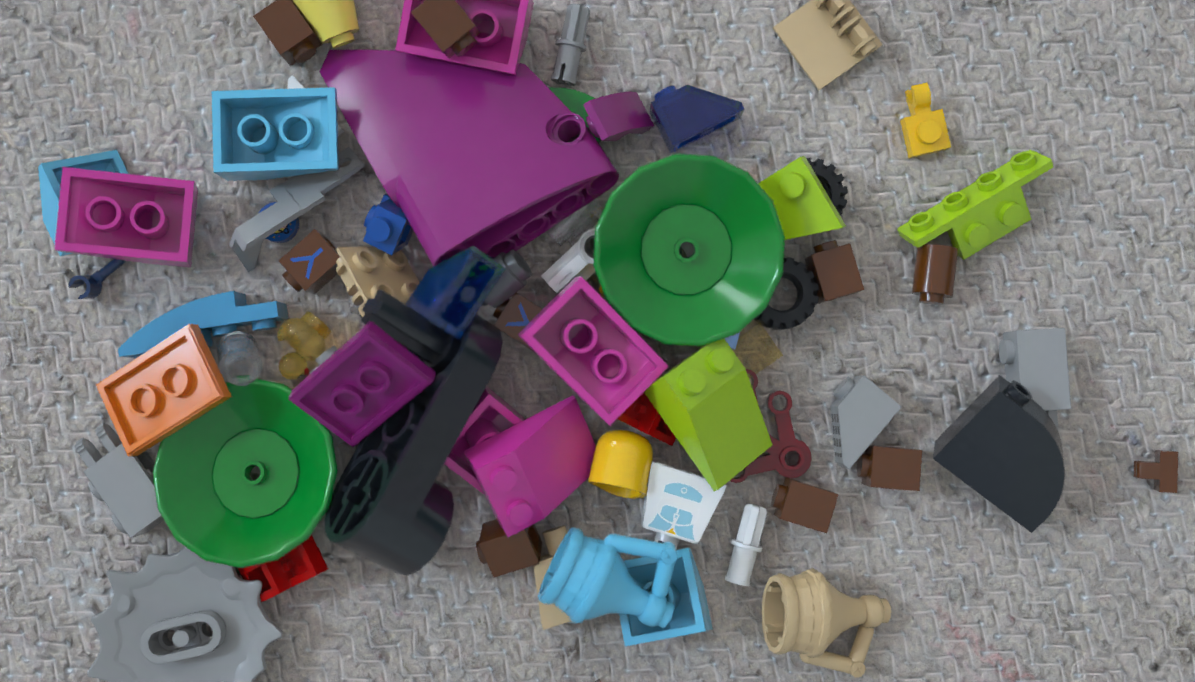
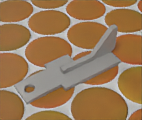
M349 147L338 153L339 170L293 176L284 183H280L269 190L277 202L235 228L229 245L248 272L256 267L263 239L325 201L326 199L323 196L325 193L365 167V164ZM351 161L349 165L340 167L344 162Z

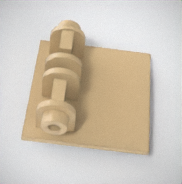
M810 0L773 27V30L818 91L883 45L850 0Z
M374 246L338 247L336 249L340 256L336 260L338 265L336 272L343 280L348 294L353 296V304L356 306L361 305L358 310L362 317L365 314L362 311L365 303L369 298L373 299L378 290H384L418 313L433 312L435 310L402 250L391 256Z

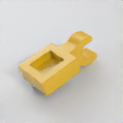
M928 83L911 86L910 90L905 91L911 116L900 120L908 158L951 148L943 109L931 111V93Z

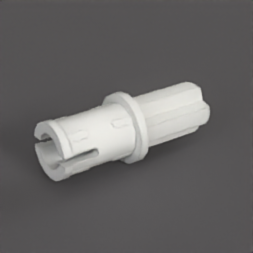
M746 504L744 506L736 539H731V544L734 547L725 580L742 586H750V578L757 552H762L763 549L759 544L768 513L766 508L755 504Z

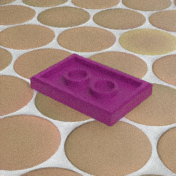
M370 321L291 391L288 400L350 446L354 447L434 382L436 372Z

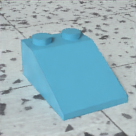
M335 87L212 91L213 172L227 181L269 180L339 170L337 89Z

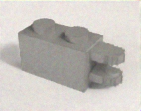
M1065 328L1004 332L1003 340L999 344V357L1002 364H1005L1006 380L1010 383L1016 381L1022 384L1031 393L1032 399L1050 416L1058 430L1057 410L1071 409Z
M103 422L96 427L95 432L109 452L107 455L102 457L93 443L84 437L74 445L75 450H77V453L88 467L83 472L90 481L88 483L89 489L97 499L106 503L113 513V523L122 533L128 534L130 538L145 534L164 520L157 508L153 479L155 463L147 451L138 456L128 457L119 436L110 425Z

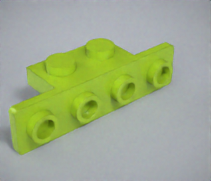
M1033 150L1017 153L1006 164L994 171L980 175L974 183L958 192L947 195L942 202L929 210L913 215L907 223L898 227V233L900 237L915 247H921L947 231L952 246L958 248V256L965 260L1031 220L1021 186L1054 167L1052 159Z

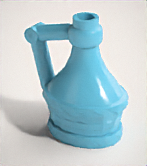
M571 528L564 536L546 571L539 589L538 600L542 604L555 605L569 616L572 623H582L584 620L594 619L606 614H629L638 616L640 622L647 626L654 627L658 625L665 628L674 611V605L667 602L665 597L668 594L674 564L678 558L676 547L672 542L659 543L617 534H609L604 540L584 536V533L579 528ZM619 553L658 560L651 592L648 593L636 583L627 571Z

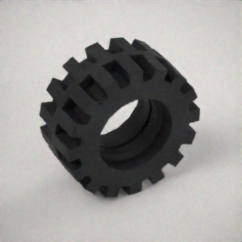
M790 257L784 258L782 278H787L796 287V302L791 308L783 311L776 310L768 304L767 308L754 319L761 323V326L774 330L790 329L806 321L814 312V307L818 304L819 299L817 296L819 286L814 281L813 277L815 275L812 270L808 271L803 262H796L794 258Z

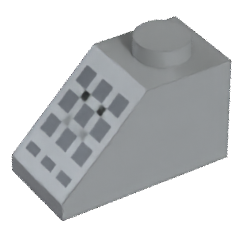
M865 375L855 376L853 379L849 376L845 378L833 392L836 399L830 405L835 462L847 469L853 466L902 408Z

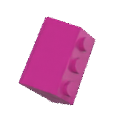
M404 0L395 51L516 75L527 42L534 5L533 0H456L476 25L480 34L475 37L477 43L471 50L460 57L454 54L450 59L442 52L411 13L425 0Z

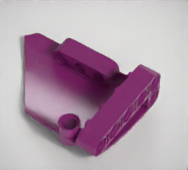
M358 49L329 50L319 71L328 88L335 87L337 89V105L383 188L392 201L402 209L434 268L435 265L472 246L491 259L501 252L507 253L511 249L517 251L607 192L619 179V173L584 119L580 115L572 113L525 64L519 63L516 75L401 53L395 50ZM579 135L576 140L569 142L573 136ZM471 250L435 270L456 284H460L470 279L473 275L467 273L468 269H473L476 273L482 268L479 266L480 263H488L489 261L474 250ZM474 254L478 258L471 261L466 256ZM460 260L465 264L458 267L454 263ZM449 267L453 271L445 273L441 269ZM456 275H460L463 277V279L456 280L454 277Z

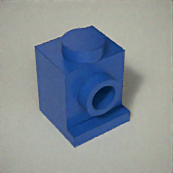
M387 193L383 195L380 204L373 205L364 221L367 232L363 241L391 256L408 245L413 229L402 209L392 201Z

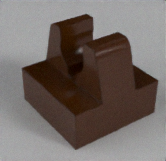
M1155 450L1154 462L1134 461L1133 477L1154 479V490L1158 492L1177 493L1178 452Z

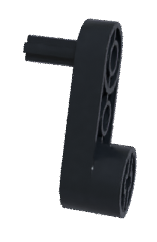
M378 290L373 299L369 298L362 309L365 314L361 322L366 325L372 321L436 372L434 382L359 443L333 491L330 507L324 519L325 534L330 542L397 574L410 575L421 570L435 556L450 528L454 511L453 495L447 486L437 481L436 478L495 371L501 356L503 339L499 328L463 304L450 306L431 321L384 290Z

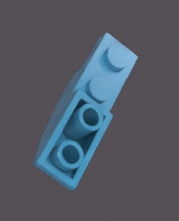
M236 291L204 297L170 310L149 322L118 348L119 357L136 359L188 324H197L208 347H213L211 331L213 337H222L238 334L237 327L252 325V331L277 328L276 321L289 320L287 304L272 301L247 305L246 294Z

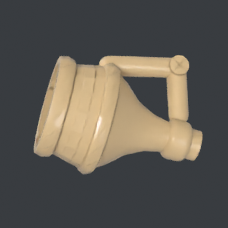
M814 568L790 577L779 573L769 578L763 593L761 614L764 639L768 649L774 654L781 655L790 651L799 653V657L804 663L848 673L859 678L865 673L864 661L874 634V628L881 625V623L889 622L891 607L885 598H878L875 595H863L859 598H853L838 591L825 579L821 572ZM860 625L849 656L825 651L828 645L850 627Z

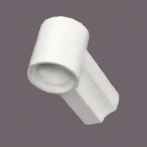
M590 229L583 233L579 241L541 275L557 294L575 277L582 276L587 281L596 273L593 266L594 258L589 257L585 250L586 243L595 237V229Z

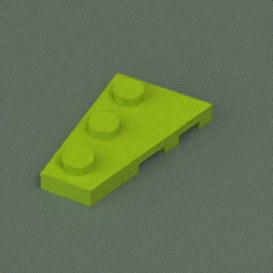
M805 156L797 158L758 183L774 202L785 234V240L846 227Z

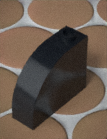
M999 375L935 441L933 459L1031 533L1055 509L1061 497L1065 480L1062 442L1050 416L1032 399L1031 393L1022 384L1016 381L1010 383Z

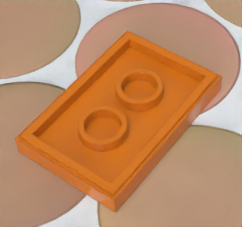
M188 324L96 384L128 457L140 455L232 397L197 324Z

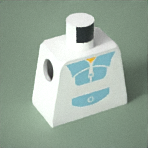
M653 460L650 467L647 495L644 497L642 527L657 532L654 542H672L676 550L680 539L698 544L725 491L726 484L719 490L714 491L704 476Z

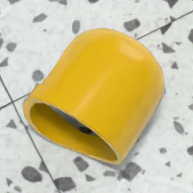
M612 430L604 433L599 438L595 448L588 482L601 490L619 497L630 499L645 497L647 495L650 467L653 461L651 444L644 436L632 431Z

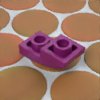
M637 92L609 94L589 100L583 104L589 115L586 117L589 129L597 138H601L602 141L616 142L629 133L643 134L654 127Z

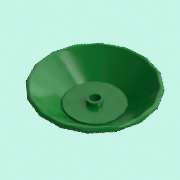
M674 154L639 167L611 193L595 227L593 266L607 303L633 330L665 345L705 346L738 334L767 308L783 275L785 234L773 200L747 171L715 156ZM684 242L691 243L694 248L693 254L687 258L682 257L679 253V247Z
M250 377L225 382L231 393V398L160 441L153 469L157 508L175 539L205 561L238 568L276 561L309 539L330 507L338 472L330 430L288 400L292 389L285 384ZM258 466L260 476L258 479L253 480L251 478V470Z

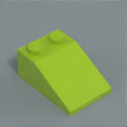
M725 339L702 346L655 380L644 391L714 491L719 490L772 446L746 369Z

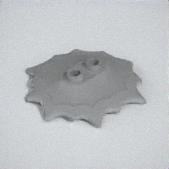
M187 547L170 555L153 553L147 556L146 564L137 572H123L111 569L107 571L106 574L111 583L114 597L110 606L91 618L99 635L100 651L88 670L87 675L88 677L108 682H255L257 676L267 669L265 650L272 642L280 639L283 632L269 619L261 605L262 581L241 579L237 575L235 567L205 561ZM206 623L211 626L213 634L208 632ZM169 630L175 631L172 637L173 643L167 637Z

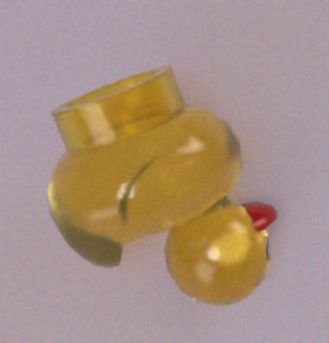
M309 311L301 318L294 317L285 320L277 333L278 341H286L296 351L285 354L279 361L280 373L283 377L290 380L310 375L307 361H315L326 351L325 339L331 333V330Z

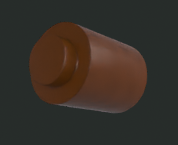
M924 244L921 247H917L912 294L920 296V303L943 305L944 298L953 297L958 248L937 244Z

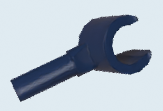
M113 259L92 275L74 276L69 281L68 287L78 288L86 283L87 289L78 299L96 298L102 291V282L126 262L125 260Z

